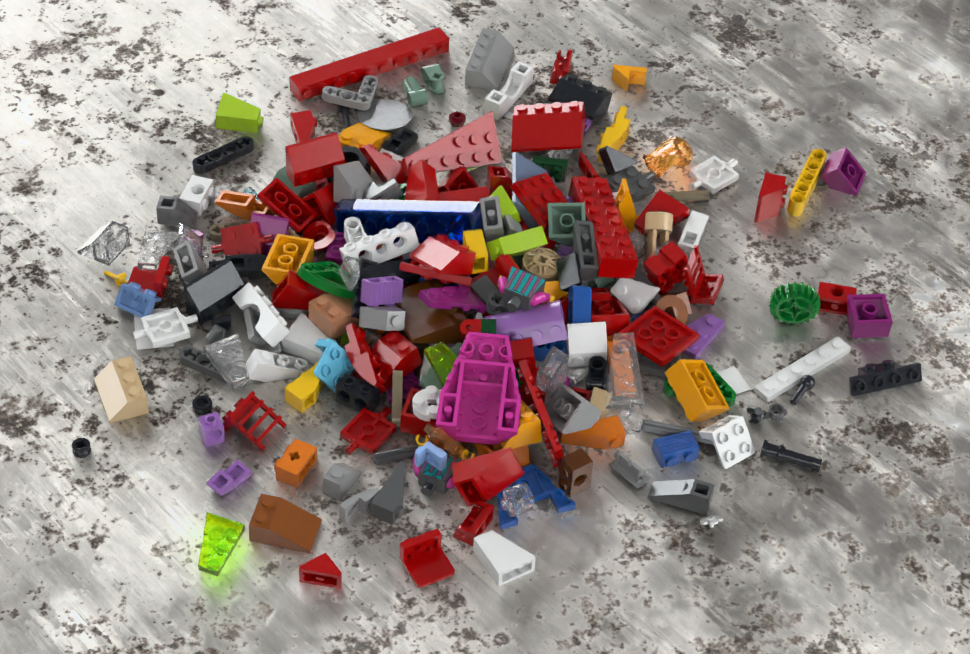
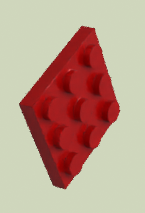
M546 172L514 182L510 186L537 224L543 227V230L548 229L547 204L569 203Z
M653 306L619 331L617 338L621 341H626L627 345L663 367L699 339V333L657 306Z

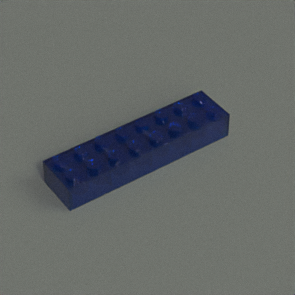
M341 199L333 209L337 230L344 233V221L349 217H356L361 221L367 236H374L379 234L381 230L392 229L399 223L409 222L415 228L419 244H422L429 236L437 237V234L447 235L448 239L459 241L458 244L463 245V231L481 229L483 236H485L480 202ZM400 237L395 238L393 243H397Z

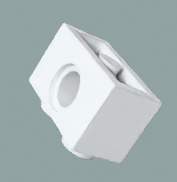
M192 175L179 197L194 209L200 217L203 211L207 210L210 199L215 196L216 189L213 185V179Z

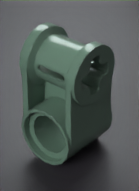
M437 63L421 67L423 81L427 84L430 92L433 94L443 93L445 90L443 84L445 76L440 65Z

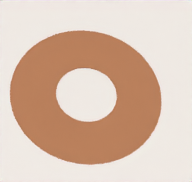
M667 295L657 302L656 306L663 311L670 306L676 308L678 313L676 319L686 324L688 310L681 298L675 295Z

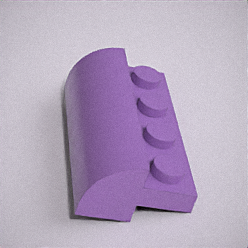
M560 300L532 306L527 311L517 309L516 312L507 311L484 316V319H496V334L508 335L509 341L532 338L533 346L568 339Z

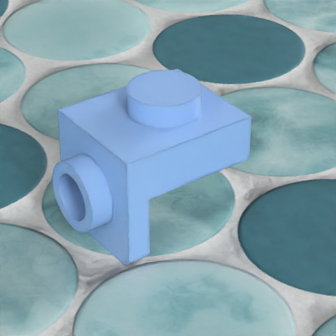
M428 441L416 449L414 456L417 467L425 461L440 471L447 467V453L442 448H438Z

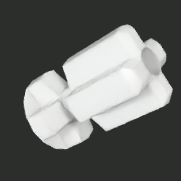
M578 368L572 373V376H568L570 386H575L577 381L580 382L587 377L583 368Z

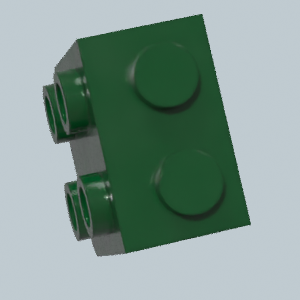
M535 155L530 159V161L545 169L550 177L554 178L556 183L565 182L568 160Z

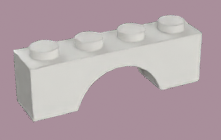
M518 61L510 70L508 80L500 92L493 89L485 98L484 115L493 111L494 119L499 121L532 84L534 67Z
M248 282L232 298L243 311L250 307L260 313L255 329L274 348L290 333L286 327L288 323L279 315L280 312L271 305L272 302L264 295L263 290L258 285L254 287Z

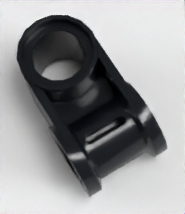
M601 356L591 357L586 378V390H593L594 387L606 390V360Z

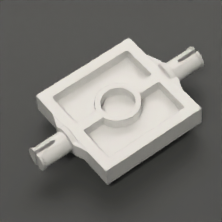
M713 156L689 170V176L695 180L690 183V188L695 190L703 186L712 194H715L739 180V174L732 168L738 165V161L734 158L729 162H724Z
M178 307L141 317L143 329L133 332V337L135 340L147 337L153 348L191 338L187 324L198 322L196 314L185 317L180 313Z

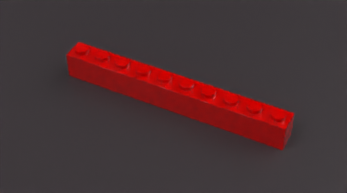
M438 27L289 76L290 91L300 102L321 95L323 88L326 86L341 88L362 81L367 75L377 76L449 52V37Z

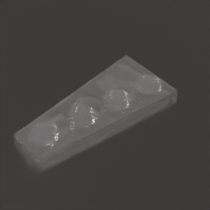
M634 333L614 334L605 409L644 406L645 399Z

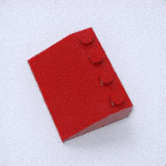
M572 101L570 103L555 102L553 104L538 103L535 105L521 104L514 106L511 151L529 152L552 149H581L586 123L584 102Z

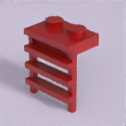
M694 245V251H692L682 273V278H686L684 286L688 287L687 295H690L689 303L714 305L724 282L723 274H705L699 247Z
M254 391L245 399L241 397L234 405L236 409L233 412L229 410L222 418L224 420L225 432L233 425L261 451L266 447L260 441L277 423L282 428L287 425L280 415L277 416L271 407L268 408L264 404V400H259L255 396ZM260 407L265 413L247 431L242 425ZM269 415L274 421L256 439L251 433Z

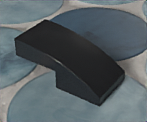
M403 127L396 136L392 135L382 148L400 155L418 139V134Z

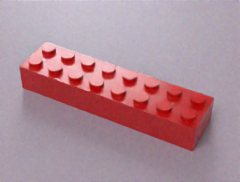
M584 176L572 177L568 196L573 197L572 201L574 203L585 202L586 221L593 222L599 270L596 273L597 277L634 279L639 260L607 179L601 177L587 178Z

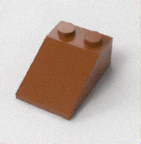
M261 494L249 523V540L310 554L322 519L281 497Z

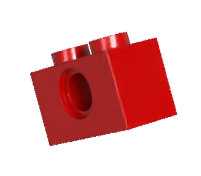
M819 282L817 291L820 297L819 311L847 316V296L856 295L857 288Z

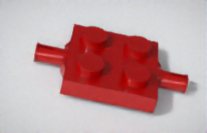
M258 222L220 229L222 236L221 245L211 246V249H213L211 251L212 254L223 252L225 256L240 254L264 255V243L274 242L273 234L262 236L259 231Z
M386 406L380 413H375L363 408L340 431V437L350 443L344 449L345 453L351 455L359 448L373 455L396 431V425L386 419L392 413L391 409Z

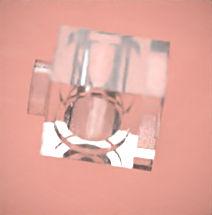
M525 482L503 489L501 506L504 511L507 510L510 517L532 511L535 497Z

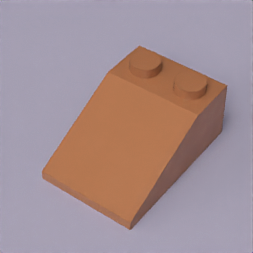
M328 293L309 301V319L330 339L334 340L347 333L345 326L350 323L359 326V319L351 317L353 299Z

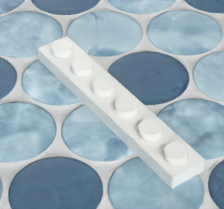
M837 336L754 386V392L768 403L799 384L801 377L804 375L812 376L850 353L851 347Z

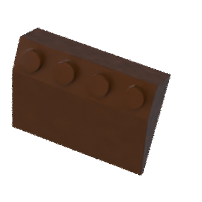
M439 279L425 280L403 288L402 303H395L396 307L406 311L404 331L411 343L457 344L460 342L463 344L464 342L460 334V325L467 318L461 308L452 307L450 310L429 308L418 297L420 290L447 286L445 283L440 282Z

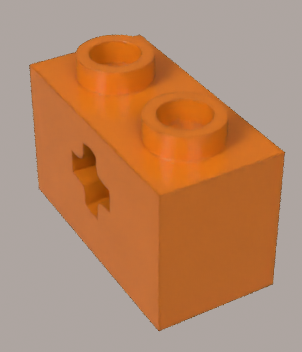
M295 438L292 444L286 447L282 458L277 459L274 465L276 479L298 488L317 461V447Z

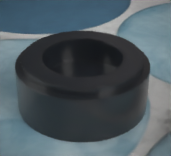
M204 395L194 398L192 401L193 411L198 415L210 413L213 408L211 398Z

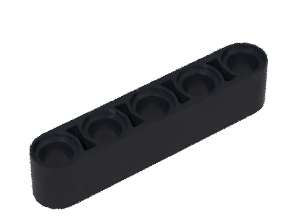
M411 258L370 265L360 273L363 279L397 276L404 280L403 285L417 283L421 276L399 270L400 262L410 264L411 261H415Z

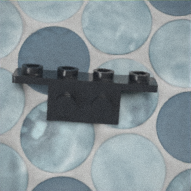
M884 360L880 364H866L865 367L858 368L857 376L849 377L850 395L857 396L921 382V364L917 362L901 366L894 362V360Z

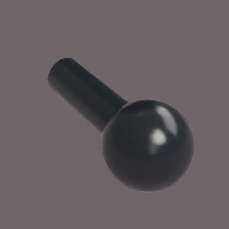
M811 375L801 377L800 387L790 399L792 405H796L807 390L814 388L815 379Z

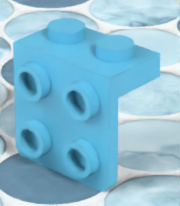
M327 338V340L318 339L315 346L323 352V355L313 373L335 392V385L346 373L351 375L354 367L346 351L336 341Z

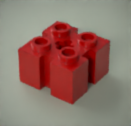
M671 241L661 247L657 256L654 254L643 262L645 272L647 273L646 276L653 286L661 289L658 294L661 296L667 294L673 289V285L677 282L680 284L686 279L682 278V273L688 260L686 253Z

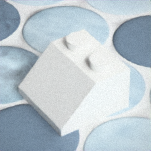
M606 322L567 324L568 339H565V342L567 344L566 361L568 367L588 366L590 358L594 356H601L607 360Z

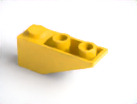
M318 362L285 387V401L301 413L316 403L324 383L313 373Z

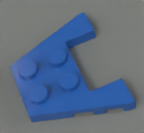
M535 464L522 467L524 475L497 494L500 530L518 525V518L513 510L515 507L548 498L551 499L558 514L574 510L576 503L572 499L569 500L561 488H556L551 483V479Z

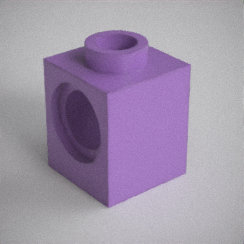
M218 412L198 417L199 433L205 447L225 442L224 425Z

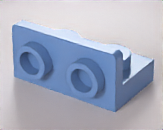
M130 282V284H121L114 305L139 317L151 315L155 302H161L162 298L156 296L157 292L150 289L143 290L140 288V284Z

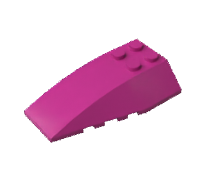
M468 332L460 349V354L453 364L452 371L449 373L446 383L440 391L436 427L455 441L497 445L518 434L521 396L518 390L509 336Z

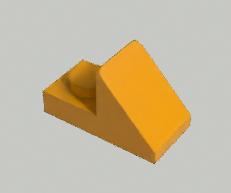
M613 64L612 80L625 91H628V83L645 85L647 68Z

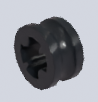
M77 438L72 442V451L75 457L85 458L91 453L88 439Z

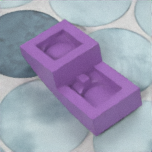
M237 459L225 471L220 469L206 484L218 495L222 496L237 488L253 474L248 467Z

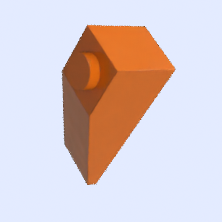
M618 415L599 419L589 429L565 435L560 432V443L606 450L624 446L626 432Z

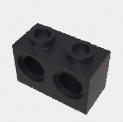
M346 373L335 385L336 402L357 412H360L363 408L374 412L380 405V389Z

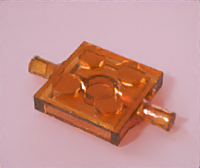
M427 423L423 429L428 435L427 439L438 448L446 450L450 456L456 459L462 458V452L466 449L461 443L449 437L443 429L435 428Z

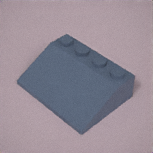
M512 153V184L545 172L549 175L545 169L519 153ZM512 190V203L529 229L539 227Z

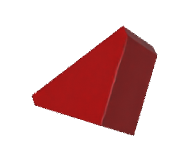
M324 553L300 565L299 582L341 589L342 572L327 553Z

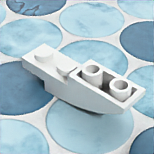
M693 210L678 243V247L686 253L687 260H689L692 251H694V245H699L709 219L708 215Z

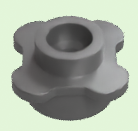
M771 404L765 418L771 419L776 423H782L783 417L787 415V410L781 404Z

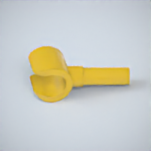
M107 270L104 271V275L114 279L117 286L128 283L125 279L127 277L125 272L116 275Z

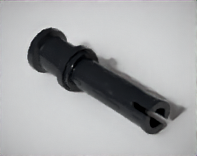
M764 440L760 457H770L776 459V462L783 460L819 472L820 466L812 463L821 465L822 459L787 450L782 444L777 446L768 443V440Z

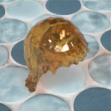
M672 136L664 140L650 154H644L642 158L648 170L653 171L655 177L659 178L673 166H677L676 169L688 166L693 158V150L686 140Z

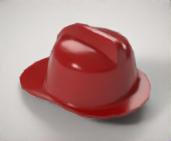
M315 221L304 229L302 236L303 238L314 240V250L327 251L328 246L334 241L336 235L327 222Z

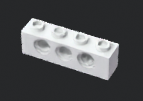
M409 222L399 223L395 228L381 230L379 234L374 236H365L358 242H349L344 247L339 248L345 269L350 274L357 272V264L361 258L378 262L379 264L414 251L419 246L415 228ZM400 237L397 243H393L395 238ZM383 243L382 247L376 250L377 245ZM365 250L362 256H358L360 251Z

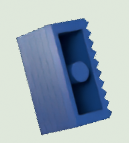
M691 430L653 439L651 450L661 468L664 466L673 467L678 463L696 460L698 458L699 445Z

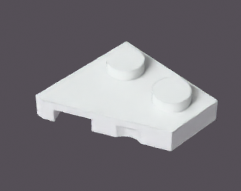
M620 278L610 291L632 314L641 313L661 289L630 278Z

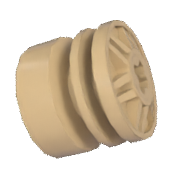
M536 248L524 254L522 270L546 279V282L559 281L556 261L561 257L551 249Z

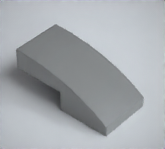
M378 488L369 489L342 502L339 505V518L346 522L358 511L366 515L371 511V502L380 490Z

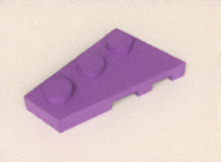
M708 313L686 325L699 333V339L681 353L696 360L722 330L725 321Z

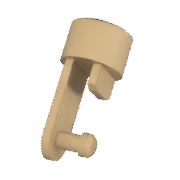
M650 211L646 213L644 230L647 232L646 259L653 256L656 252L657 234L660 235V244H666L669 241V234L672 233L673 214L663 211Z

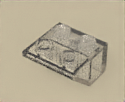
M111 221L99 227L77 252L110 266L130 244L129 229L127 226Z

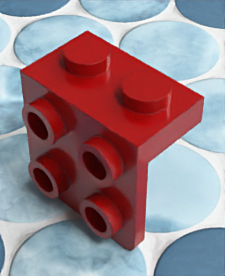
M162 256L158 268L133 267L128 284L130 282L140 284L141 289L153 290L157 292L156 296L163 299L165 290L168 289L169 278L173 273L170 257Z
M439 529L427 531L422 535L408 538L400 543L399 559L418 588H423L455 574L454 567L441 548L442 534Z

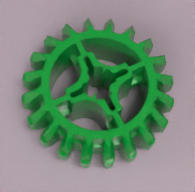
M787 282L785 286L780 284L779 288H774V292L771 293L769 298V309L771 315L774 316V319H778L779 323L786 322L787 325L789 323H793V325L799 323L802 325L804 321L809 323V320L814 319L815 315L818 314L820 297L815 288L810 287V284L804 285L803 282L800 284L796 282L789 284Z

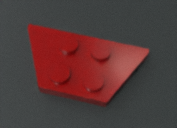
M411 261L410 264L400 262L399 270L419 274L424 279L431 280L436 278L445 284L453 282L471 286L472 278L468 277V275L439 274L416 261Z

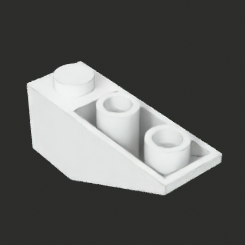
M254 349L245 363L248 379L262 382L297 378L303 372L309 370L306 359Z

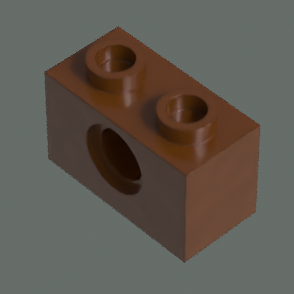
M582 448L561 458L558 484L569 497L590 488L593 460Z

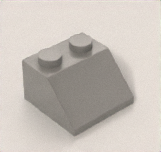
M359 161L334 166V202L352 205L365 201L364 199L373 180Z

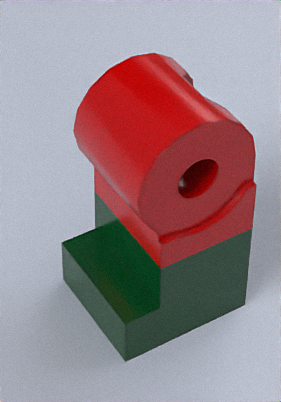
M496 319L464 320L460 325L461 337L465 340L468 332L496 334Z

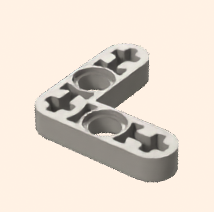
M373 75L365 76L358 93L326 86L322 90V99L326 102L363 111L369 110L378 88L379 79Z

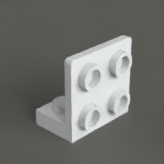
M729 415L699 431L701 439L713 441L723 469H727L755 453L743 416Z

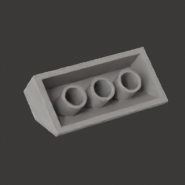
M482 28L465 70L466 86L491 91L493 89L499 90L514 52V47L499 31Z

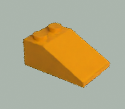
M359 122L344 129L338 137L341 147L355 146L359 149L362 145L371 144L379 152L390 138L391 133L370 128Z

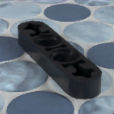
M244 136L196 157L192 161L193 171L197 174H204L251 153L254 150V140L251 137ZM233 150V151H235V152H234V153H228L227 151ZM213 157H219L220 159H218V160H213L212 158H213Z

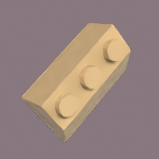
M131 356L112 360L94 378L109 423L149 414L147 396Z

